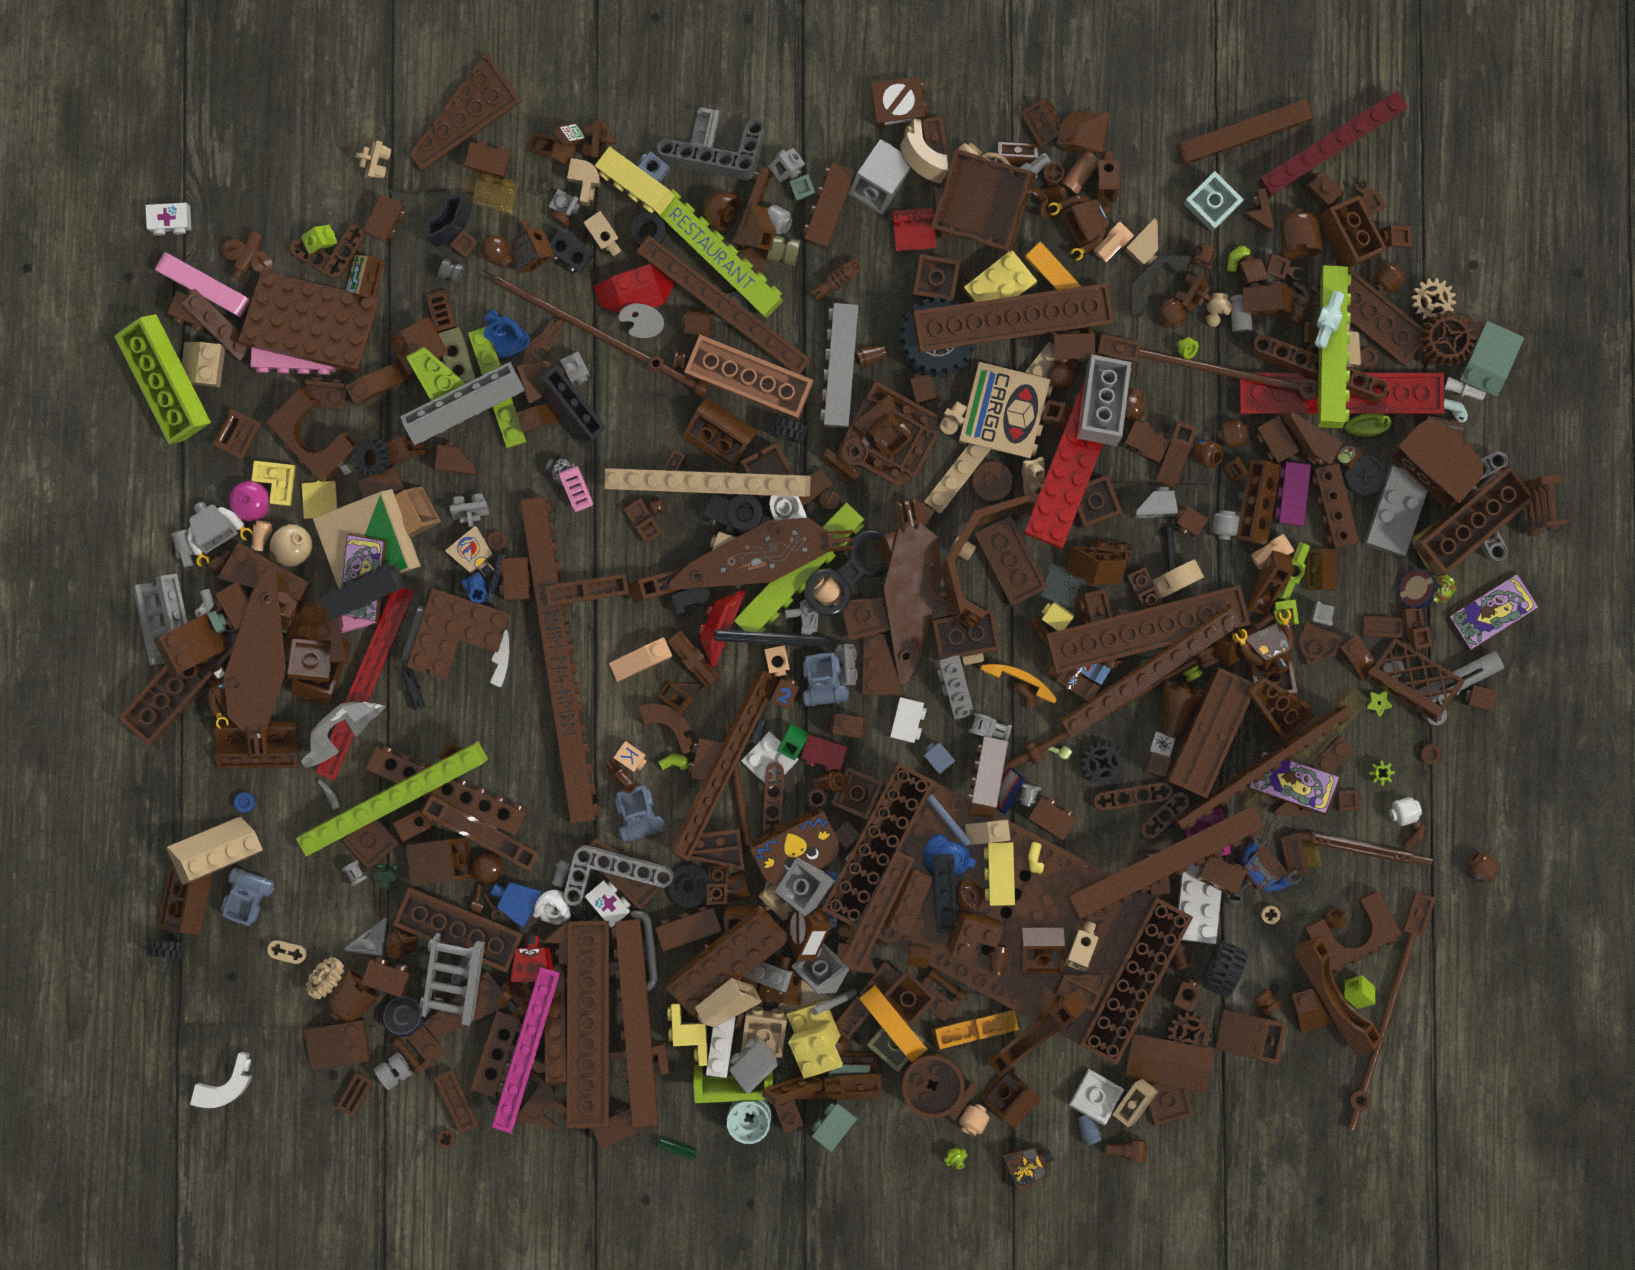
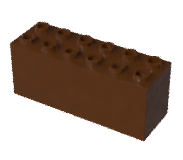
M1221 668L1213 670L1205 688L1203 699L1191 719L1164 782L1199 798L1208 797L1249 705L1251 696L1248 689L1254 683Z

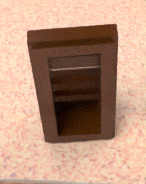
M446 290L426 295L436 331L441 333L457 328ZM442 296L444 298L442 301L432 302V299ZM445 304L446 306L442 309H434V307ZM443 312L448 313V315L437 318L436 316L437 314ZM447 319L450 320L449 323L439 325L440 321Z

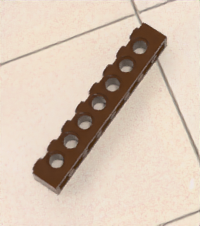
M382 745L381 748H375L366 770L399 783L407 779L405 775L407 768L413 767L415 772L418 773L430 767V765L419 762V765L411 762L412 757L402 753L400 756L393 754V749ZM390 759H394L397 762L396 768L392 771L387 768V762ZM459 778L456 781L451 780L447 782L453 787V792L450 795L443 793V786L445 784L424 794L428 796L430 793L470 816L514 835L519 834L527 812L523 811L525 807L513 803L512 806L506 804L505 798L494 795V797L486 795V790L477 786L475 789L467 786L468 782ZM466 791L472 796L471 801L467 804L461 799L462 794ZM483 800L490 802L491 806L487 812L482 811L480 808V803ZM502 808H506L509 811V817L506 820H502L499 817V811Z

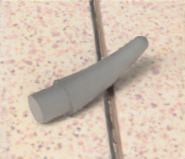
M318 779L317 782L325 792L333 811L339 810L341 807L335 793L321 779Z

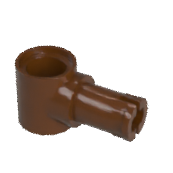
M1130 1139L1125 1144H1106V1155L1125 1156L1131 1162H1146V1140Z

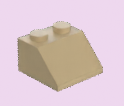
M184 342L182 366L191 384L220 388L225 355L224 346L205 342Z

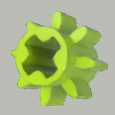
M1380 760L1379 766L1371 764L1374 769L1368 774L1374 777L1372 783L1378 780L1380 781V786H1384L1385 780L1392 782L1390 776L1395 774V772L1390 770L1391 763L1385 766L1383 760ZM1378 769H1385V777L1378 776L1380 774Z

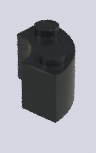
M463 193L443 197L439 211L432 217L425 219L426 238L435 247L453 240L466 226L471 214L472 202Z

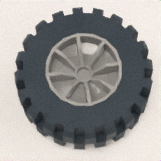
M934 297L933 300L925 299L922 300V303L915 304L904 316L899 330V348L904 360H907L908 365L912 369L915 368L918 373L928 374L933 378L935 376L947 377L951 373L952 375L957 373L971 358L976 344L918 352L912 312L959 305V303L955 304L951 299L947 298L946 301H941L940 297Z

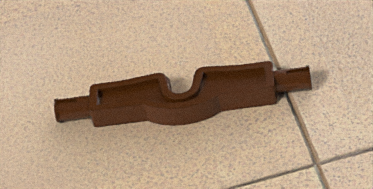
M557 317L554 322L550 321L541 335L530 342L525 350V358L521 363L542 360L534 353L535 349L540 348L549 352L556 338L561 333L562 327L560 326L565 320Z

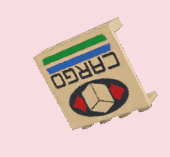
M979 362L959 443L966 445L970 443L1026 457V460H1030L1031 456L1036 455L1038 444L1034 443L1036 436L1040 437L1043 427L1039 423L1046 407L1044 404L1045 399L1050 397L1053 388L1052 385H1049L1050 379Z

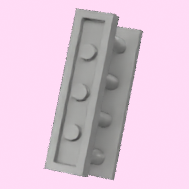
M177 574L156 577L157 586L154 587L152 583L133 586L150 665L165 663L153 640L187 623ZM156 594H159L161 606L158 607L155 599ZM160 614L164 615L165 626L162 627L159 618Z
M436 933L434 938L430 939L428 943L430 959L425 994L421 997L419 1008L422 1009L421 1016L426 1017L430 1008L456 1013L462 1017L463 1025L470 1026L475 1015L485 942L477 941L473 947L468 949L440 943L441 933ZM438 951L466 956L471 960L470 966L465 968L437 962ZM437 970L465 976L468 979L467 985L461 987L434 981L435 972ZM433 989L462 995L465 998V1003L458 1006L432 1000Z

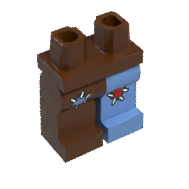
M1098 663L1055 674L1053 664H1051L1047 672L1055 678V682L1087 702L1096 695L1100 688L1098 685H1102L1111 669ZM1082 676H1085L1086 678L1090 679L1091 681L1095 682L1096 684L1090 682L1089 680L1085 679V678L1082 677Z

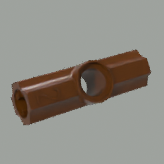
M681 631L668 641V644L680 656V660L691 673L698 677L706 688H709L720 678L709 665L706 657L696 646L694 647Z

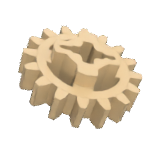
M1429 278L1426 280V285L1421 282L1418 284L1420 289L1415 288L1413 290L1417 295L1411 297V300L1415 301L1411 307L1418 309L1415 315L1422 314L1421 320L1431 316L1436 318L1437 313H1431L1435 309L1442 310L1440 313L1443 317L1445 311H1449V313L1454 311L1450 306L1456 304V301L1452 300L1456 293H1450L1452 286L1445 287V280L1440 284L1438 278H1435L1433 283ZM1431 287L1436 288V289H1435L1434 291H1432V292H1430V291H1428V290H1427V291L1425 290V289L1431 288ZM1433 296L1436 297V299H1435L1436 303H1435V304H1432V303H1431V302H1432V299H1431V298H1432Z
M329 957L328 960L324 959L323 963H319L308 978L309 982L306 984L308 994L314 999H320L322 996L326 997L327 993H331L342 978L340 976L344 972L342 962L335 957Z

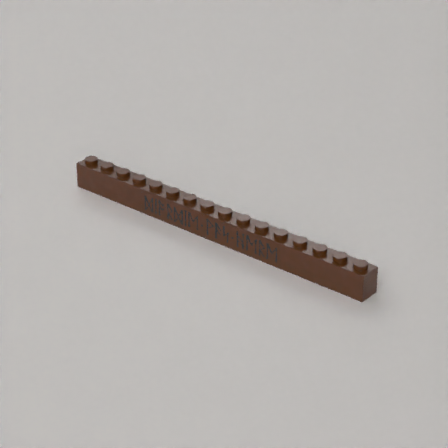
M545 496L520 500L570 822L578 823L596 820V815H599L598 803H594L593 795H596L595 783L590 781L593 769L591 762H587L586 756L590 754L588 742L584 743L583 735L587 734L585 722H581L580 714L584 713L582 702H578L577 694H580L579 682H575L574 674H577L576 662L571 660L574 648L573 642L568 640L571 628L569 621H565L564 615L568 613L567 604L548 607L545 586L563 583V581H559L558 573H562L560 561H556L555 553H558L557 541H553L552 533H555L554 521L549 519V513H552L551 502L547 501Z

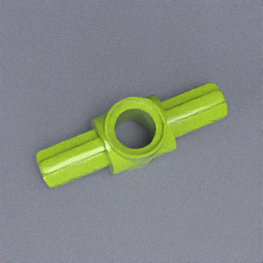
M1298 543L1292 563L1299 570V574L1297 577L1291 576L1278 597L1282 600L1287 601L1290 599L1295 584H1299L1304 575L1306 567L1304 561L1310 549V546L1305 543Z

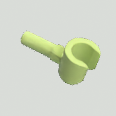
M1063 746L1061 750L1055 747L1047 749L1062 759H1068L1072 754V751L1066 746Z

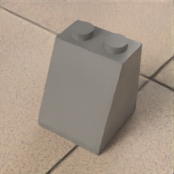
M880 139L857 172L848 194L883 215L912 167L906 162L902 152Z

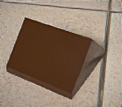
M907 970L884 994V997L910 1028L937 999Z

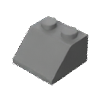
M759 1036L754 1040L750 1039L747 1041L744 1049L740 1053H735L729 1060L730 1072L747 1094L777 1067L775 1051Z

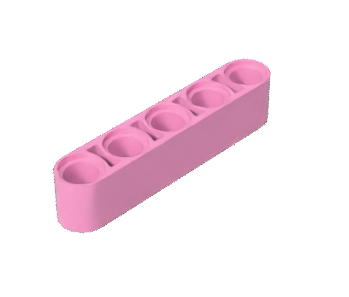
M164 252L154 269L191 291L196 289L205 299L240 318L251 301L244 295Z

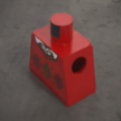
M527 936V948H516L511 982H536L540 967L553 971L550 949L539 948V936Z

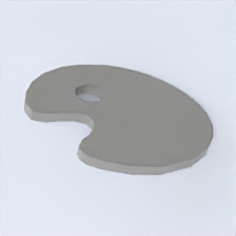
M629 304L623 307L618 315L619 320L622 322H633V326L628 330V333L634 337H654L664 327V320L661 314L655 308L646 304ZM633 312H638L635 317L632 316Z

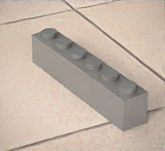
M834 303V308L829 309V320L833 322L832 329L828 328L827 341H831L830 349L826 348L825 361H829V369L824 370V381H828L827 389H823L822 401H826V407L821 409L820 421H824V427L848 429L858 305Z
M511 362L400 416L412 442L416 445L525 390Z

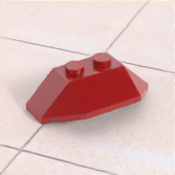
M651 263L610 277L594 286L600 306L619 314L623 307L633 303H642L653 308L664 305L676 282Z
M740 590L715 601L714 605L710 604L706 616L709 618L706 624L702 623L698 635H701L700 641L711 666L714 668L717 666L726 643L724 641H715L714 631H731L746 591Z

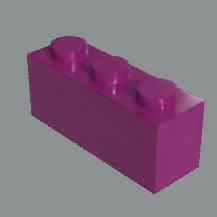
M1286 462L1283 467L1281 466L1279 479H1282L1281 487L1278 486L1277 499H1280L1279 507L1275 508L1274 519H1277V524L1296 527L1304 526L1311 465Z

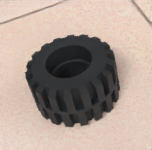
M1224 940L1218 944L1207 965L1203 977V988L1226 998L1230 996L1235 990L1245 968L1247 950Z

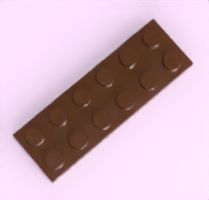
M1336 257L1329 266L1342 265ZM1351 268L1348 269V274H1351V285L1348 286V293H1351L1350 305H1347V312L1351 314L1350 323L1402 366H1405L1423 345L1424 342H1420V338L1426 336L1420 332L1424 328ZM1320 277L1310 288L1318 297H1320Z

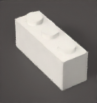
M736 1016L713 1027L706 1076L727 1079Z

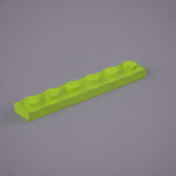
M486 327L468 333L482 376L501 367L494 344L485 338L483 334ZM512 397L493 406L507 449L526 443Z

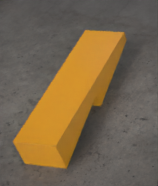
M1041 241L1025 256V259L1053 286L1055 291L1082 287Z
M1009 1010L933 1028L931 1032L935 1049H944L1016 1031L1019 1028L1015 1011Z

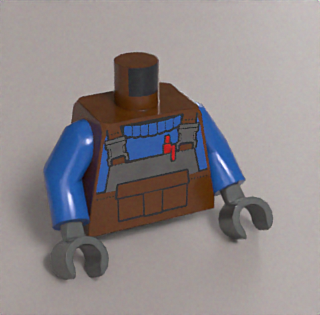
M1259 836L1255 837L1243 850L1240 863L1242 866L1241 870L1246 871V875L1240 888L1244 892L1253 885L1259 891H1279L1291 884H1297L1302 879H1294L1293 875L1298 871L1293 870L1289 874L1265 846L1268 837L1265 840H1261Z

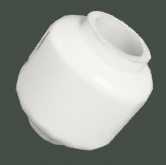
M1406 797L1394 801L1389 814L1393 822L1396 821L1398 825L1405 826L1417 822L1422 814V810L1417 800Z

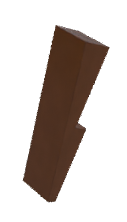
M626 574L545 586L548 607L629 595Z

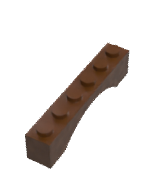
M430 793L419 810L422 814L464 835L529 872L539 855L537 851Z
M1320 936L1302 942L1294 951V954L1355 1055L1374 1050L1383 1038L1374 1023L1358 1013L1340 993L1332 974V953L1324 939Z
M1072 992L998 1050L987 1062L1000 1077L1003 1076L1043 1042L1074 1021L1088 1007L1075 992Z

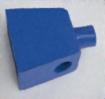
M510 882L507 888L495 884L491 891V895L500 899L497 908L522 927L526 926L537 900L543 893L540 890L515 882Z

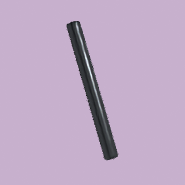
M730 630L714 631V640L724 642L829 647L831 641L829 636Z

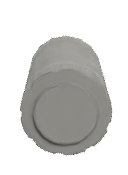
M1243 295L1230 297V302H1232V332L1252 331V315L1243 312Z

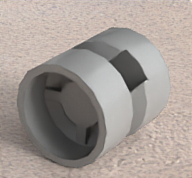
M399 1052L390 1057L388 1063L383 1062L374 1068L378 1079L388 1091L399 1084V1079L405 1080L413 1074L409 1064Z

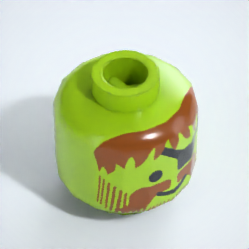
M1434 575L1432 577L1433 589L1428 599L1436 604L1438 601L1446 603L1456 590L1455 580L1449 575Z

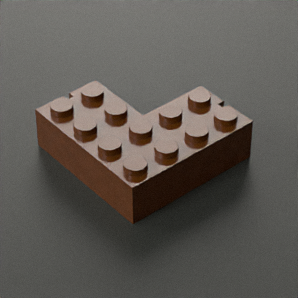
M429 588L405 667L424 673L426 671L427 674L447 679L459 641L498 653L503 638L500 631H505L510 613Z

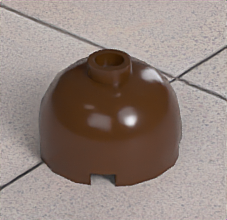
M729 191L714 193L704 202L705 220L712 228L724 233L728 231L737 220V218H733L736 212H741L742 200L739 196Z

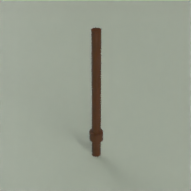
M732 724L724 725L725 736H727ZM737 762L732 772L743 846H748L751 838Z

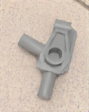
M806 600L800 602V608L785 610L786 618L801 616V634L811 635L817 631L819 614L809 607Z

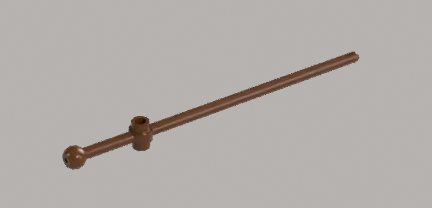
M492 275L502 281L500 283L491 278V281L644 362L653 373L662 372L692 388L697 396L701 397L706 394L709 388L706 382H696L666 366L661 357L653 356L651 358L500 276ZM654 362L660 363L658 367H653Z
M1192 658L1109 714L1164 684L1165 680H1171L1196 666L1198 663L1197 659ZM1064 730L1040 745H1036L1035 741L1027 743L1023 746L1026 750L1024 754L1004 764L1003 774L1028 760H1031L1033 764L1039 763L1044 759L1042 753L1045 750L1067 739L1070 735Z

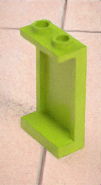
M694 1065L695 1103L766 1100L762 1097L763 1089L773 1086V1071L747 1094L732 1074H727V1079L703 1075L702 1066Z

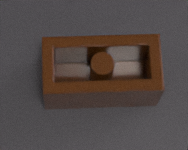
M674 449L663 470L678 471L686 456Z

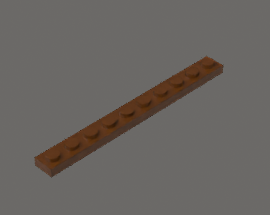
M648 235L636 251L794 373L800 375L811 359L651 236Z
M1228 606L1060 719L1071 738L1241 625L1242 623L1233 608Z
M759 669L670 849L671 853L685 861H689L778 679L765 670Z

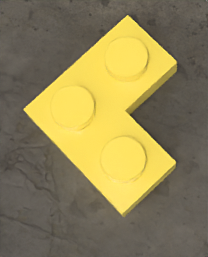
M254 461L252 481L272 484L270 504L291 506L296 466Z

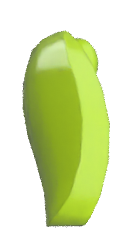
M1362 414L1348 421L1344 426V430L1349 434L1357 436H1377L1389 429L1391 419L1384 414Z

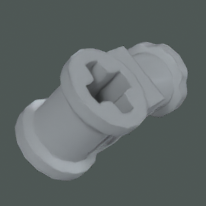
M974 713L975 719L972 729L968 731L969 733L982 737L992 738L994 736L1008 741L1012 725L1006 726L997 723V720L989 716Z

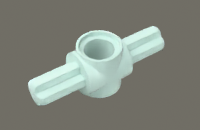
M1340 291L1332 293L1328 306L1323 307L1317 322L1319 332L1315 340V345L1319 348L1327 346L1331 333L1337 331L1343 314L1340 308L1344 294Z

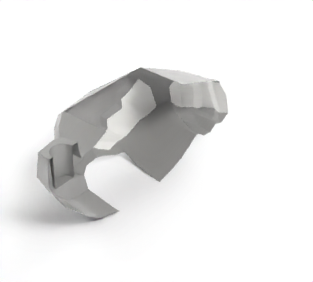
M348 702L337 706L312 730L310 736L311 751L302 759L303 766L306 768L315 766L330 759L339 752L327 737L329 730L336 723L346 719L352 732L357 737L369 721L378 716L386 706L368 702Z

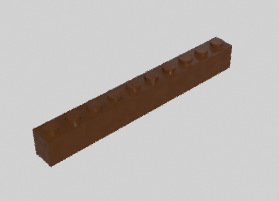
M1251 806L1069 896L1067 899L1077 919L1083 918L1084 921H1087L1096 916L1094 912L1100 909L1105 912L1113 908V903L1118 900L1124 903L1133 898L1131 894L1137 891L1142 894L1151 889V884L1157 882L1160 885L1170 880L1169 875L1176 873L1178 876L1188 871L1187 866L1194 863L1196 867L1206 862L1205 857L1213 855L1215 858L1225 853L1224 848L1231 846L1233 849L1243 844L1242 839L1249 836L1251 840L1261 835L1260 830L1265 827L1254 806Z
M640 919L615 922L616 928H612L613 940H617V948H614L615 961L618 960L619 968H616L615 972L616 980L620 981L621 989H617L618 1001H622V1009H619L620 1022L624 1021V1030H621V1040L626 1044V1050H622L623 1062L627 1063L628 1071H624L625 1084L629 1083L626 1101L627 1104H631V1112H628V1123L632 1125L634 1130L659 1128L642 924Z

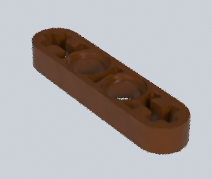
M776 761L768 763L765 769L762 818L763 836L767 834L766 830L770 829V822L766 823V820H778V823L773 822L774 830L781 827L784 768ZM773 766H777V769L780 770V773L776 774V780H780V783L774 781L768 783V779L773 780V775L769 772V770L773 769ZM771 786L779 788V794L775 797L768 794V789ZM770 806L778 808V814L775 817L767 815V809Z
M1156 783L1100 792L1094 796L1093 804L1096 809L1105 811L1161 802L1171 798L1173 790L1167 783ZM1161 786H1164V789H1168V793L1165 794L1164 798L1158 794L1154 795L1156 799L1152 800L1150 787H1154L1153 791L1161 790ZM1141 789H1145L1149 794L1148 799L1145 801H1141L1137 797V793ZM1124 792L1128 795V802L1126 804H1120L1117 801L1119 793ZM1110 794H1114L1113 801L1115 806H1111L1112 802L1105 803L1103 808L1101 804H1097L1100 796H1103L1104 799L1111 798Z

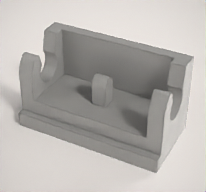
M702 107L698 109L691 144L713 148L720 116L719 110Z

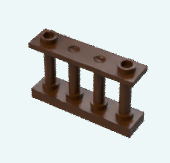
M1561 474L1541 476L1524 482L1536 498L1526 506L1528 527L1520 529V533H1527V536L1540 535V531L1547 529L1548 531L1559 530L1561 525L1567 524V520L1557 521L1554 497L1555 485L1562 483Z

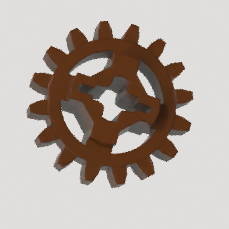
M1185 1011L1184 1017L1177 1014L1178 1020H1171L1174 1025L1167 1028L1172 1031L1171 1034L1167 1035V1038L1173 1039V1042H1189L1194 1046L1208 1048L1205 1042L1212 1040L1207 1036L1209 1033H1212V1030L1206 1028L1210 1024L1208 1021L1202 1022L1204 1016L1201 1015L1196 1018V1012L1189 1016V1013ZM1186 1020H1194L1199 1024L1192 1026ZM1180 1025V1034L1176 1036V1030ZM1187 1029L1191 1031L1195 1030L1192 1033L1193 1037L1191 1039L1189 1037H1185V1035L1187 1034ZM1203 1031V1037L1199 1043L1198 1037L1199 1034Z

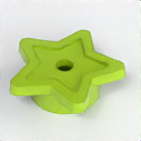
M1384 691L1379 695L1370 692V700L1366 708L1374 710L1378 717H1381L1384 709L1392 707L1387 701V692Z

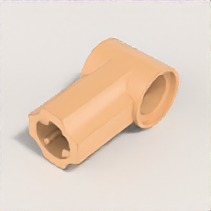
M1121 222L1094 249L1095 254L1105 263L1134 237Z
M1285 534L1270 541L1267 546L1251 555L1253 562L1259 570L1262 569L1273 550L1287 555L1295 551Z

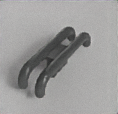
M633 910L630 913V917L642 920L644 925L645 940H643V947L649 973L647 991H650L658 981L653 924L648 913L643 910Z

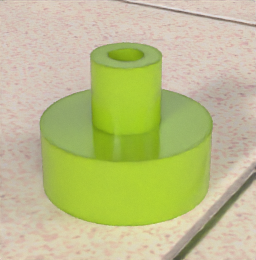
M1190 337L1179 340L1177 343V347H1179L1178 353L1185 359H1191L1198 351V342Z

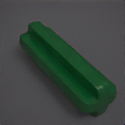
M662 1137L657 1144L658 1149L690 1160H694L697 1154V1150Z

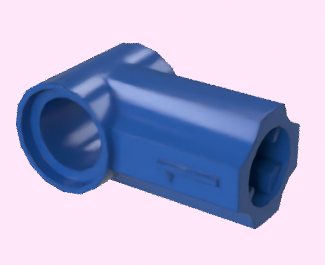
M480 571L461 580L471 602L481 603L485 600L487 594L485 588H487V585Z

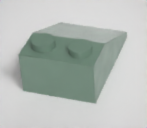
M1486 321L1475 343V347L1471 351L1472 354L1468 356L1459 374L1460 380L1497 397L1507 379L1524 337L1490 321Z

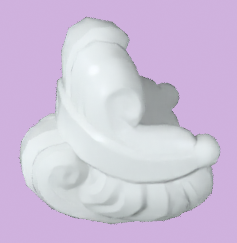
M550 890L543 893L535 904L533 917H540L542 921L552 923L553 925H562L567 922L571 914L570 908L564 900L563 892Z

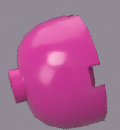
M241 482L230 493V509L243 521L260 520L270 509V495L266 488L257 482Z

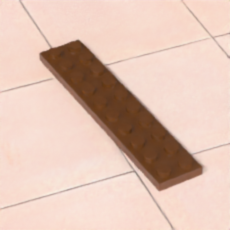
M1108 283L912 312L919 353L1114 323Z
M1238 585L1045 634L1054 672L1059 674L1172 645L1228 606L1233 608L1242 623L1237 628L1250 625L1241 587Z
M1338 705L1294 735L1287 743L1281 744L1209 793L1207 798L1200 799L1171 820L1176 827L1181 829L1191 828L1197 823L1196 819L1201 816L1205 818L1213 813L1215 806L1218 804L1223 806L1231 800L1230 796L1235 793L1238 795L1248 788L1246 785L1252 781L1254 783L1260 781L1265 777V772L1268 770L1274 771L1282 765L1281 761L1286 758L1290 760L1298 755L1300 748H1308L1316 742L1315 738L1320 735L1323 737L1332 731L1331 727L1337 723L1341 725L1348 721V716L1352 714V711L1348 706Z
M609 921L568 922L567 1129L609 1128Z

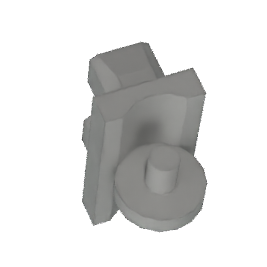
M482 493L472 495L473 503L465 504L463 496L453 497V503L450 506L453 520L460 519L461 523L468 522L469 528L474 527V521H480L481 516L489 515V508Z

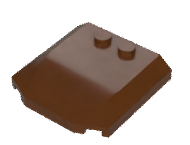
M874 381L840 445L844 441L853 438L862 440L867 445L868 456L863 463L858 465L900 487L918 474L937 439L938 415L883 384ZM885 396L893 400L896 405V410L893 413L899 420L905 421L911 428L913 439L893 456L884 454L877 448L872 436L860 434L854 425V422L861 415L863 416Z

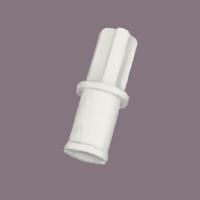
M1450 377L1447 378L1444 387L1445 390L1462 394V397L1466 395L1479 400H1483L1486 394L1485 391Z

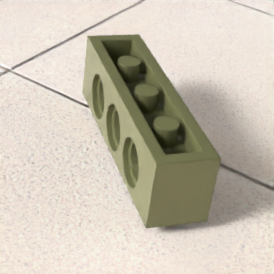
M460 327L438 333L447 351L451 347L458 349L456 356L450 357L446 354L440 361L452 372L456 367L462 366L464 372L458 377L465 383L475 380L476 375Z

